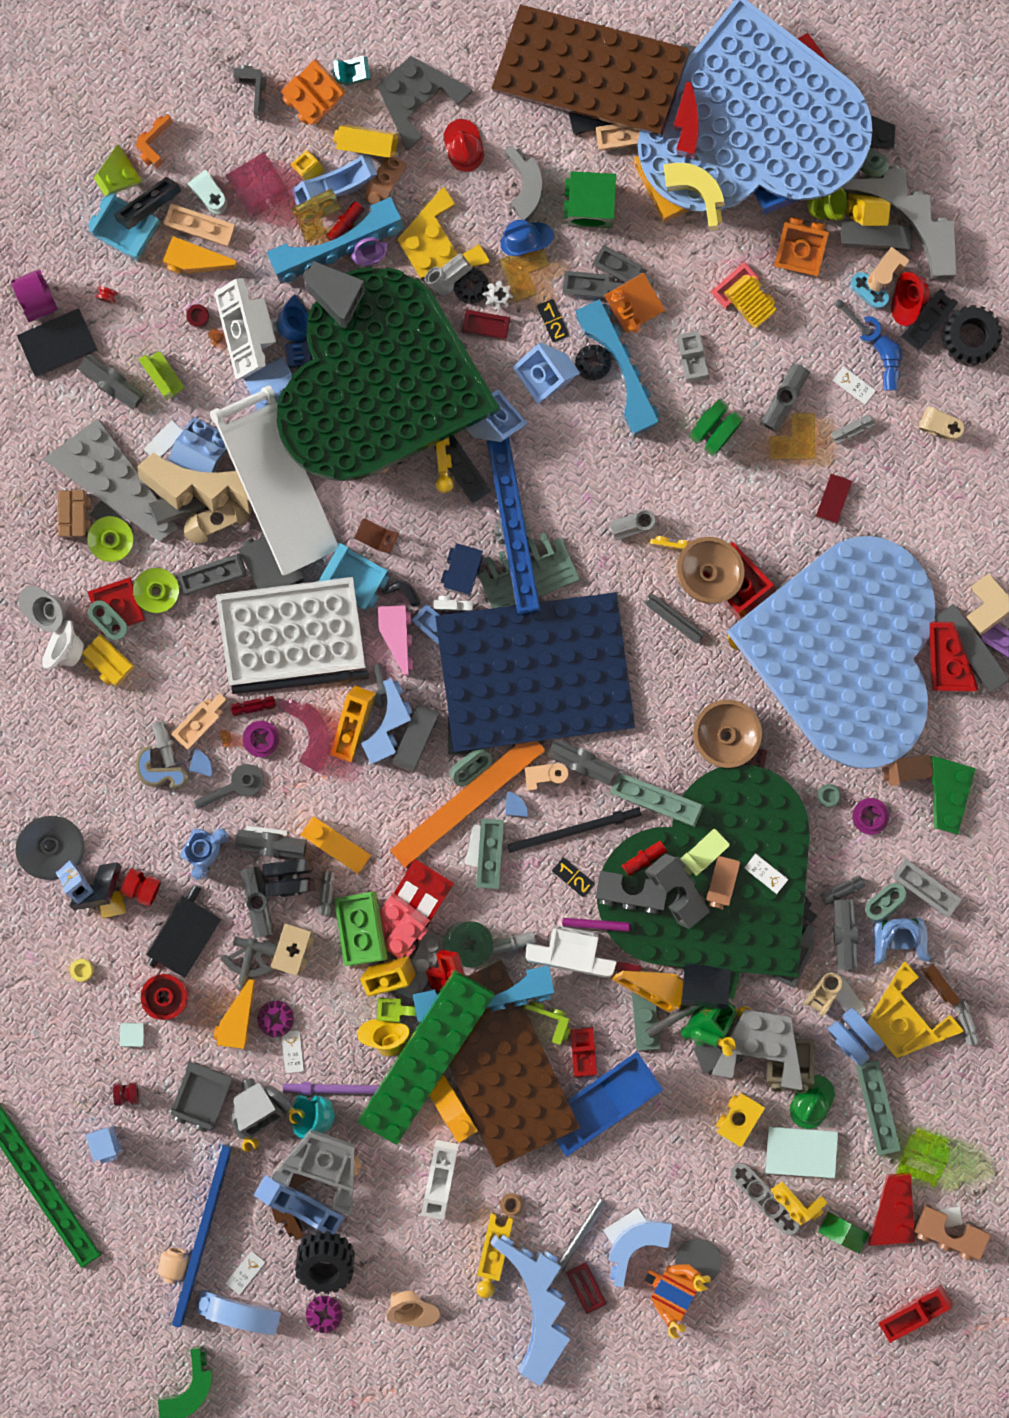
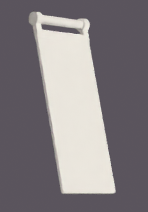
M268 385L263 387L258 393L222 409L216 408L210 411V416L222 436L281 574L287 575L335 552L338 544L306 470L289 456L281 442L276 420L278 405L275 400L274 390ZM262 400H267L268 406L225 425L224 417Z

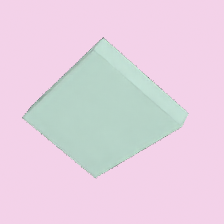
M768 1126L765 1173L835 1178L838 1132Z

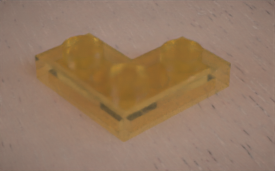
M332 188L291 208L307 244L327 234L321 219L341 209Z
M544 248L519 256H507L499 259L515 303L537 295L529 274L550 266Z
M792 413V436L769 437V460L816 459L815 413Z

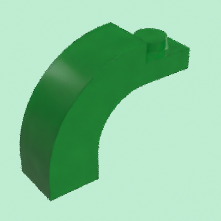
M193 1346L190 1349L192 1364V1382L190 1387L179 1395L160 1397L158 1399L159 1418H186L195 1412L207 1397L213 1381V1368L204 1369V1366L207 1365L206 1351L202 1352V1346Z

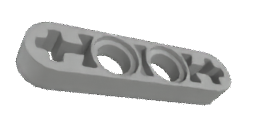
M745 1163L733 1165L730 1171L733 1181L781 1232L786 1235L796 1233L799 1229L798 1222L794 1221L792 1223L794 1226L792 1230L790 1228L785 1230L783 1228L785 1223L780 1218L778 1222L774 1220L782 1214L784 1209L787 1213L783 1215L788 1220L792 1218L788 1210L775 1199L769 1187ZM738 1167L741 1170L746 1168L745 1175L749 1179L752 1175L755 1177L754 1180L748 1183L746 1188L742 1186L746 1183L743 1178L739 1177L737 1179L735 1177L737 1175L735 1170ZM754 1184H760L763 1187V1193L759 1197H754L750 1193L751 1186ZM770 1201H776L779 1204V1210L775 1214H771L766 1210V1205Z

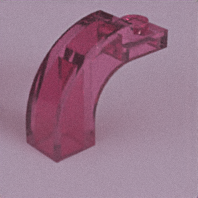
M289 698L288 701L282 699L278 707L302 721L308 731V745L299 762L320 774L328 760L331 746L330 733L325 720L309 703H306L301 710L299 709L301 704Z

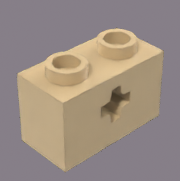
M285 923L271 968L296 976L299 975V972L304 973L308 959L304 958L306 950L311 951L315 937L311 936L312 931ZM295 943L300 952L292 957L288 947H292Z

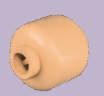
M170 1247L167 1251L162 1252L158 1273L164 1278L165 1282L176 1284L178 1281L185 1279L190 1262L186 1251Z

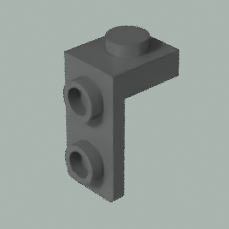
M241 65L240 68H234V80L237 83L255 84L253 114L255 119H260V113H264L265 99H261L262 90H266V77H263L261 69H253L252 66Z

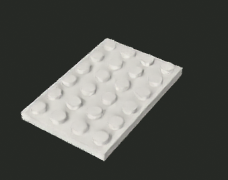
M353 577L216 594L229 685L365 668Z

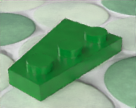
M931 756V764H933L932 785H934V828L958 835L976 768Z

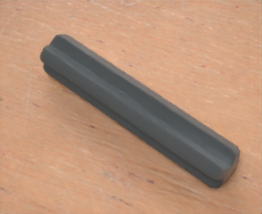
M654 594L647 598L645 601L647 607L694 643L700 642L704 632Z

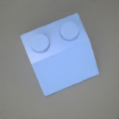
M282 357L266 364L265 367L244 378L251 395L260 392L265 386H271L278 404L280 394L291 380L292 374L285 358ZM267 400L256 403L257 410L268 406Z

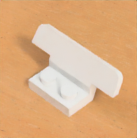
M555 924L553 925L549 947L527 943L526 959L528 962L605 978L613 975L617 962L615 960L595 957L599 933Z

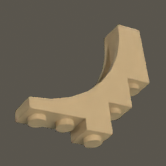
M154 452L137 466L139 479L177 510L183 505L189 504L193 497H196L213 512L218 507L224 506L229 498L248 513L253 510L237 471L213 473L185 469L167 462Z

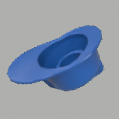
M521 219L514 220L504 230V235L500 242L501 249L509 256H519L541 250L552 243L554 233L551 227L545 223H529Z

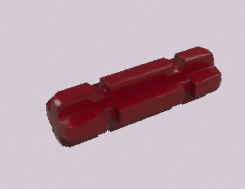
M268 696L264 697V699L258 698L244 701L243 704H240V702L231 705L232 715L239 716L242 713H254L263 711L264 708L267 710L276 707L275 698Z

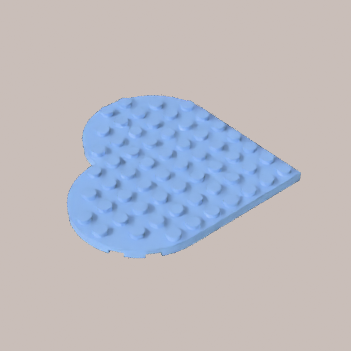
M734 0L688 57L663 135L658 136L640 131L638 154L643 172L656 192L670 203L686 210L707 212L703 198L696 192L691 190L667 191L663 164L688 163L708 172L718 183L724 198L725 206L717 207L716 209L724 210L741 203L752 195L759 186L783 198L812 200L838 191L856 176L870 150L872 120L864 96L850 79L749 1ZM686 81L692 84L699 115V140L695 159L677 155L676 151L681 132L675 131L674 122Z
M859 536L844 540L826 550L726 631L805 736L828 759L855 769L881 767L905 755L921 735L927 718L928 697L922 673L913 658L924 647L930 636L929 623L934 621L935 599L925 570L915 557L900 545L887 539L873 536Z

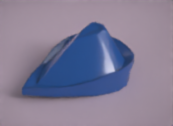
M295 294L286 302L279 313L276 323L277 330L281 336L290 341L305 342L307 340V319L309 314Z

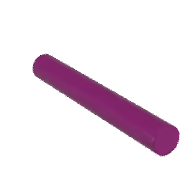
M565 917L562 920L563 927L631 931V923Z

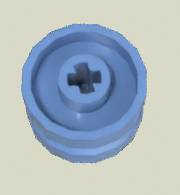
M851 1007L842 1015L844 1022L849 1027L848 1030L838 1021H835L827 1030L836 1040L835 1042L840 1049L861 1067L869 1060V1055L862 1047L863 1045L873 1053H877L885 1045L867 1022Z

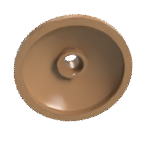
M701 537L693 540L681 551L677 560L676 571L681 587L690 597L702 603L719 604L729 600L739 591L744 580V565L739 553L731 544L720 538ZM703 572H707L709 578L704 577Z
M719 700L709 704L700 712L693 727V741L698 753L708 763L720 768H735L747 763L757 753L762 740V727L757 715L750 707L736 700ZM727 732L731 738L724 740L722 734Z

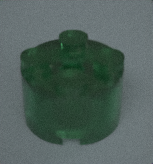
M459 921L447 929L443 941V950L459 953L463 967H477L485 963L492 954L493 939L489 930L479 922ZM466 939L472 942L470 948H464V945L467 943Z

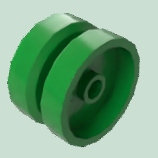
M721 398L705 411L688 436L696 444H700L709 435L710 438L705 444L704 450L712 457L721 450L745 419L737 411H734L724 420L723 417L727 413L729 405Z

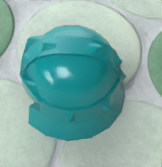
M297 1096L293 1103V1108L304 1111L305 1118H301L298 1113H294V1118L298 1121L297 1124L291 1123L294 1134L299 1138H304L310 1129L323 1134L330 1130L335 1119L332 1101L322 1096H314L311 1101H307V1096Z

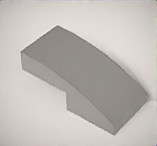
M699 331L677 335L686 383L709 379Z

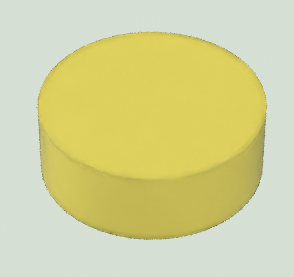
M78 959L71 964L70 974L74 980L85 982L93 976L94 967L90 961Z

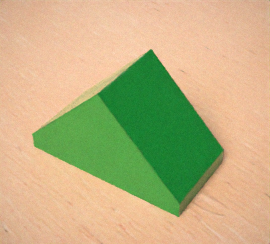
M829 1211L818 1233L860 1254L870 1234Z

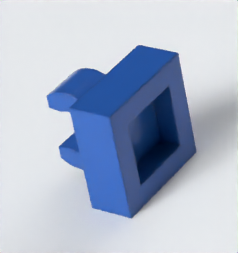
M308 342L286 344L289 368L301 367L311 361Z

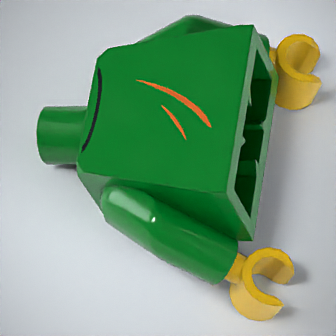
M729 1001L727 1010L701 1007L693 1012L687 1025L681 1028V1034L686 1040L692 1038L698 1046L704 1044L714 1047L721 1046L725 1056H732V1049L736 1050L734 1039L728 1037L722 1040L721 1038L727 1034L735 1016L738 1015L740 1020L744 1010H750V1008L742 1006L736 1009Z

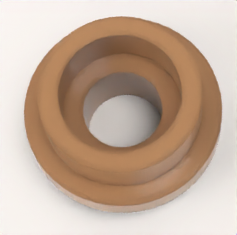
M515 1193L504 1195L500 1201L501 1211L507 1216L518 1215L523 1209L521 1197ZM510 1200L516 1202V1207L513 1209L507 1206Z

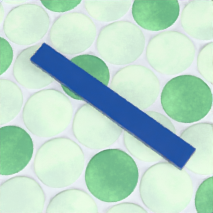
M509 437L502 442L486 440L517 613L521 615L540 611L510 440Z
M223 1144L172 1322V1326L178 1328L184 1323L233 1149L231 1145Z

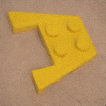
M445 187L439 190L397 239L420 279H425V275L430 269L434 267L441 268L458 255L435 218L455 206ZM480 244L462 254L471 267L484 266L490 263Z
M906 961L899 967L867 1020V1024L879 1036L895 1058L907 1055L964 1031L951 1015H948L933 1029H930L903 997L901 992L919 978Z

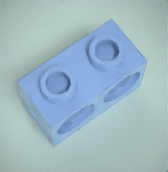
M114 1125L86 1135L94 1162L100 1160V1163L104 1164L117 1159L116 1155L122 1152Z

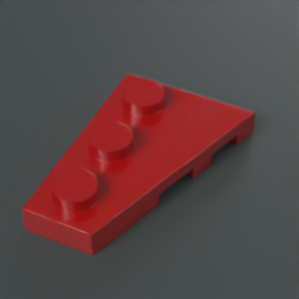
M930 622L932 691H978L977 682L955 623Z
M910 1173L887 1174L877 1215H875L873 1222L874 1226L869 1237V1246L915 1243Z

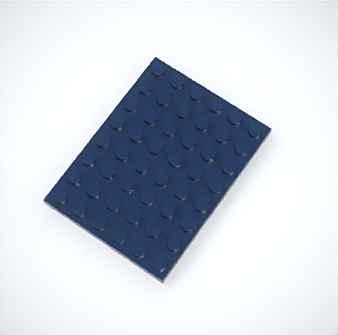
M616 592L539 602L540 611L518 615L516 605L435 616L453 752L635 728Z

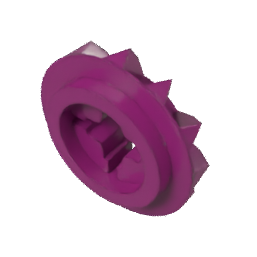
M255 721L245 729L243 745L251 755L266 757L274 753L279 745V733L271 723ZM254 732L260 735L269 732L265 738L268 746L260 743L254 747L253 745L257 741Z
M866 798L854 807L852 819L859 831L864 834L873 835L885 829L889 821V811L882 801L875 798ZM869 806L873 814L880 815V817L873 819L872 826H870L868 819L861 818V816L868 814Z
M282 1001L267 1002L261 1007L257 1016L259 1028L265 1035L276 1038L286 1035L294 1024L292 1009ZM281 1010L279 1019L282 1020L284 1025L276 1023L270 1028L272 1020L267 1013L275 1015Z
M319 1296L308 1304L305 1318L309 1327L316 1332L329 1333L339 1326L343 1313L337 1300L330 1296ZM326 1305H328L327 1314L333 1317V1319L325 1318L322 1324H320V1315L314 1312V1310L317 1312L323 1311Z

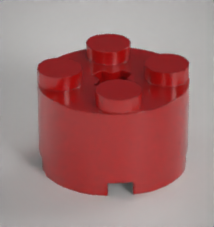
M158 974L148 979L143 985L141 1004L144 1011L150 1017L158 1020H169L178 1017L184 1012L188 1005L190 994L185 982L178 976ZM169 992L168 998L170 1000L162 1002L160 993Z

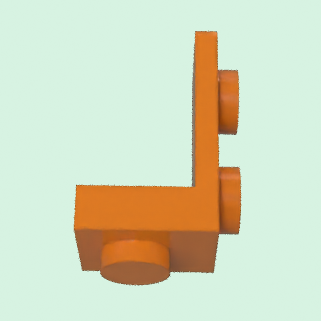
M168 114L157 118L153 123L154 127L148 133L146 131L143 132L136 140L135 146L142 154L140 158L148 167L152 164L157 169L163 163L149 145L172 124V118Z

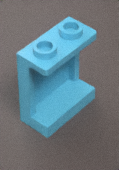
M116 194L104 197L99 206L101 208L97 216L93 215L88 223V227H90L89 233L138 262L161 224L159 219L150 214L140 221L138 225L128 230L116 221L114 214L129 203L118 198Z
M340 543L319 581L353 577L357 607L367 611L369 607L373 609L379 598L376 596L380 587L385 588L390 577L387 576L389 571L386 568L380 567Z

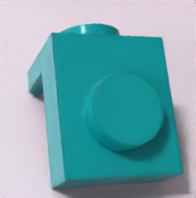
M361 56L346 61L339 59L333 61V75L338 83L348 86L371 80L368 57Z

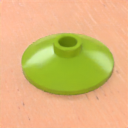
M107 516L93 523L88 532L87 542L90 551L95 557L105 562H115L123 559L130 552L133 545V533L129 525L122 519ZM109 535L114 537V543L112 544L106 542V537Z
M150 568L143 571L135 580L133 594L135 601L143 610L150 613H162L172 608L179 596V585L176 578L169 571L162 568ZM159 588L161 593L155 596L152 594V589Z

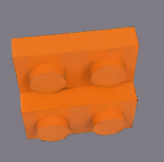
M313 59L301 74L295 76L281 91L284 95L283 101L289 107H295L299 112L298 118L304 124L309 123L310 125L318 124L347 93L318 59Z
M790 217V220H784L774 267L818 276L829 229H825L826 225L819 222H812V226L803 224V219L797 217Z

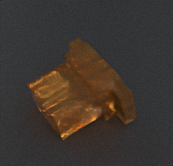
M215 327L207 333L213 341L211 343L213 347L225 337V334H221Z
M227 730L220 731L223 747L230 746L232 742L231 733L227 732Z

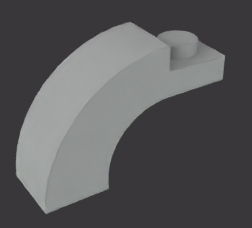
M510 145L505 149V156L520 174L523 182L519 195L510 202L511 208L521 220L529 221L535 214L541 201V172L533 157L525 162L526 156L521 149H515L513 145Z

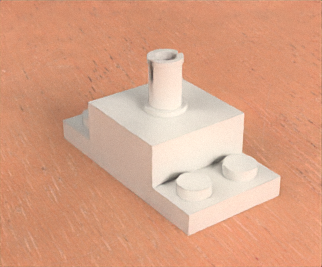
M238 278L214 292L236 380L244 379L266 366L265 355L262 350L276 342L273 332H278L276 325L278 317L269 318L265 298L249 300L248 288L245 286L244 278Z

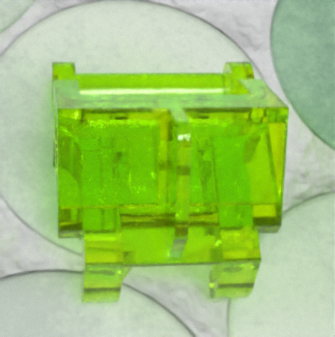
M916 1126L915 1135L910 1133L895 1173H910L911 1177L928 1182L930 1186L936 1187L948 1162L950 1147L946 1146L948 1137L944 1135L937 1136L924 1131L922 1127ZM908 1158L936 1167L934 1174L906 1165Z

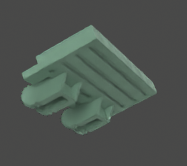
M545 532L540 534V539L548 554L540 557L537 551L535 541L532 538L528 539L529 547L535 558L532 561L538 598L580 580L562 538L552 541L556 549L554 552ZM500 551L498 552L499 559L503 563L506 572L498 575L493 559L489 556L485 560L493 579H490L487 570L478 574L492 608L516 605L509 563L504 552Z

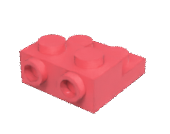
M394 893L380 910L386 950L399 959L404 955L409 957L416 948L413 944L415 940L421 941L427 933L428 929L425 927L430 920Z

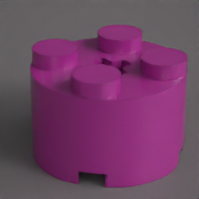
M40 269L11 280L13 290L29 323L58 310Z

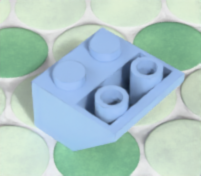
M193 417L175 440L168 460L185 469L215 473L228 450L218 429Z

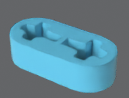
M863 272L855 274L850 284L853 292L874 309L885 307L889 300L888 292L885 289L881 292L871 290L867 283L869 275ZM856 279H865V286L869 290H866L864 287L857 288L858 282ZM872 291L875 295L881 293L883 295V303L880 301L875 303L873 301L875 297L870 292Z

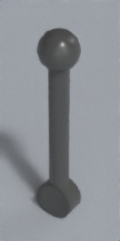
M838 299L835 301V306L841 308L862 330V335L868 336L871 333V329L864 327L844 306L842 300Z

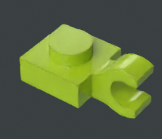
M378 997L377 1020L400 1022L401 1015L417 1016L415 1006H401L402 999Z

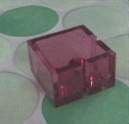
M265 152L225 175L251 219L268 209L265 199L269 198L271 205L274 206L290 196L288 189Z

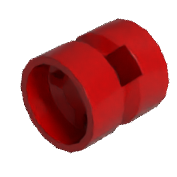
M131 868L124 880L120 895L131 900L137 898L138 903L151 907L162 880L150 875L144 877L143 872Z

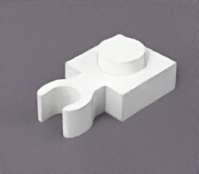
M439 596V600H434V611H473V601L452 600V596Z

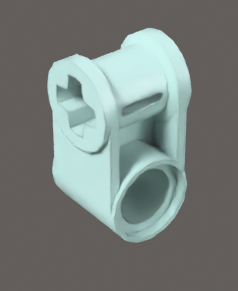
M206 170L187 183L213 214H222L227 210V199ZM217 199L220 204L216 205L213 203V200Z

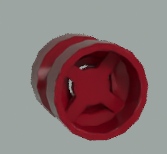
M130 1082L128 1085L114 1083V1105L122 1106L126 1103L139 1105L138 1083Z

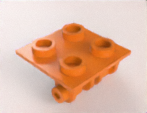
M644 272L604 295L626 333L629 331H633V333L640 331L641 324L666 311Z

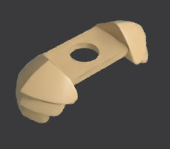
M229 498L224 506L218 507L214 512L209 509L200 514L192 513L185 521L184 535L188 540L196 544L208 542V535L234 523L241 527L249 522L252 517V511L248 513ZM215 512H220L224 516V521L220 525H214L211 522V515Z

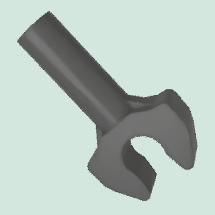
M382 664L373 665L378 684L374 701L382 707L381 696L387 694L383 683L386 679Z

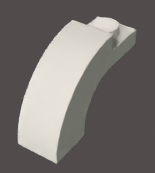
M440 1140L435 1141L421 1216L444 1220L459 1144Z

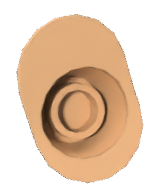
M414 1291L393 1292L391 1294V1308L386 1314L390 1322L413 1327L432 1325L440 1316L439 1309L436 1306L423 1302Z

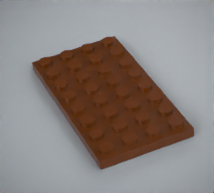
M520 4L491 89L501 94L662 136L690 54V49Z
M502 960L467 976L493 991L494 995L500 994L514 986ZM514 1003L505 1005L506 1009L492 1012V1008L485 1009L449 1064L496 1168L580 1128L524 1007H515Z

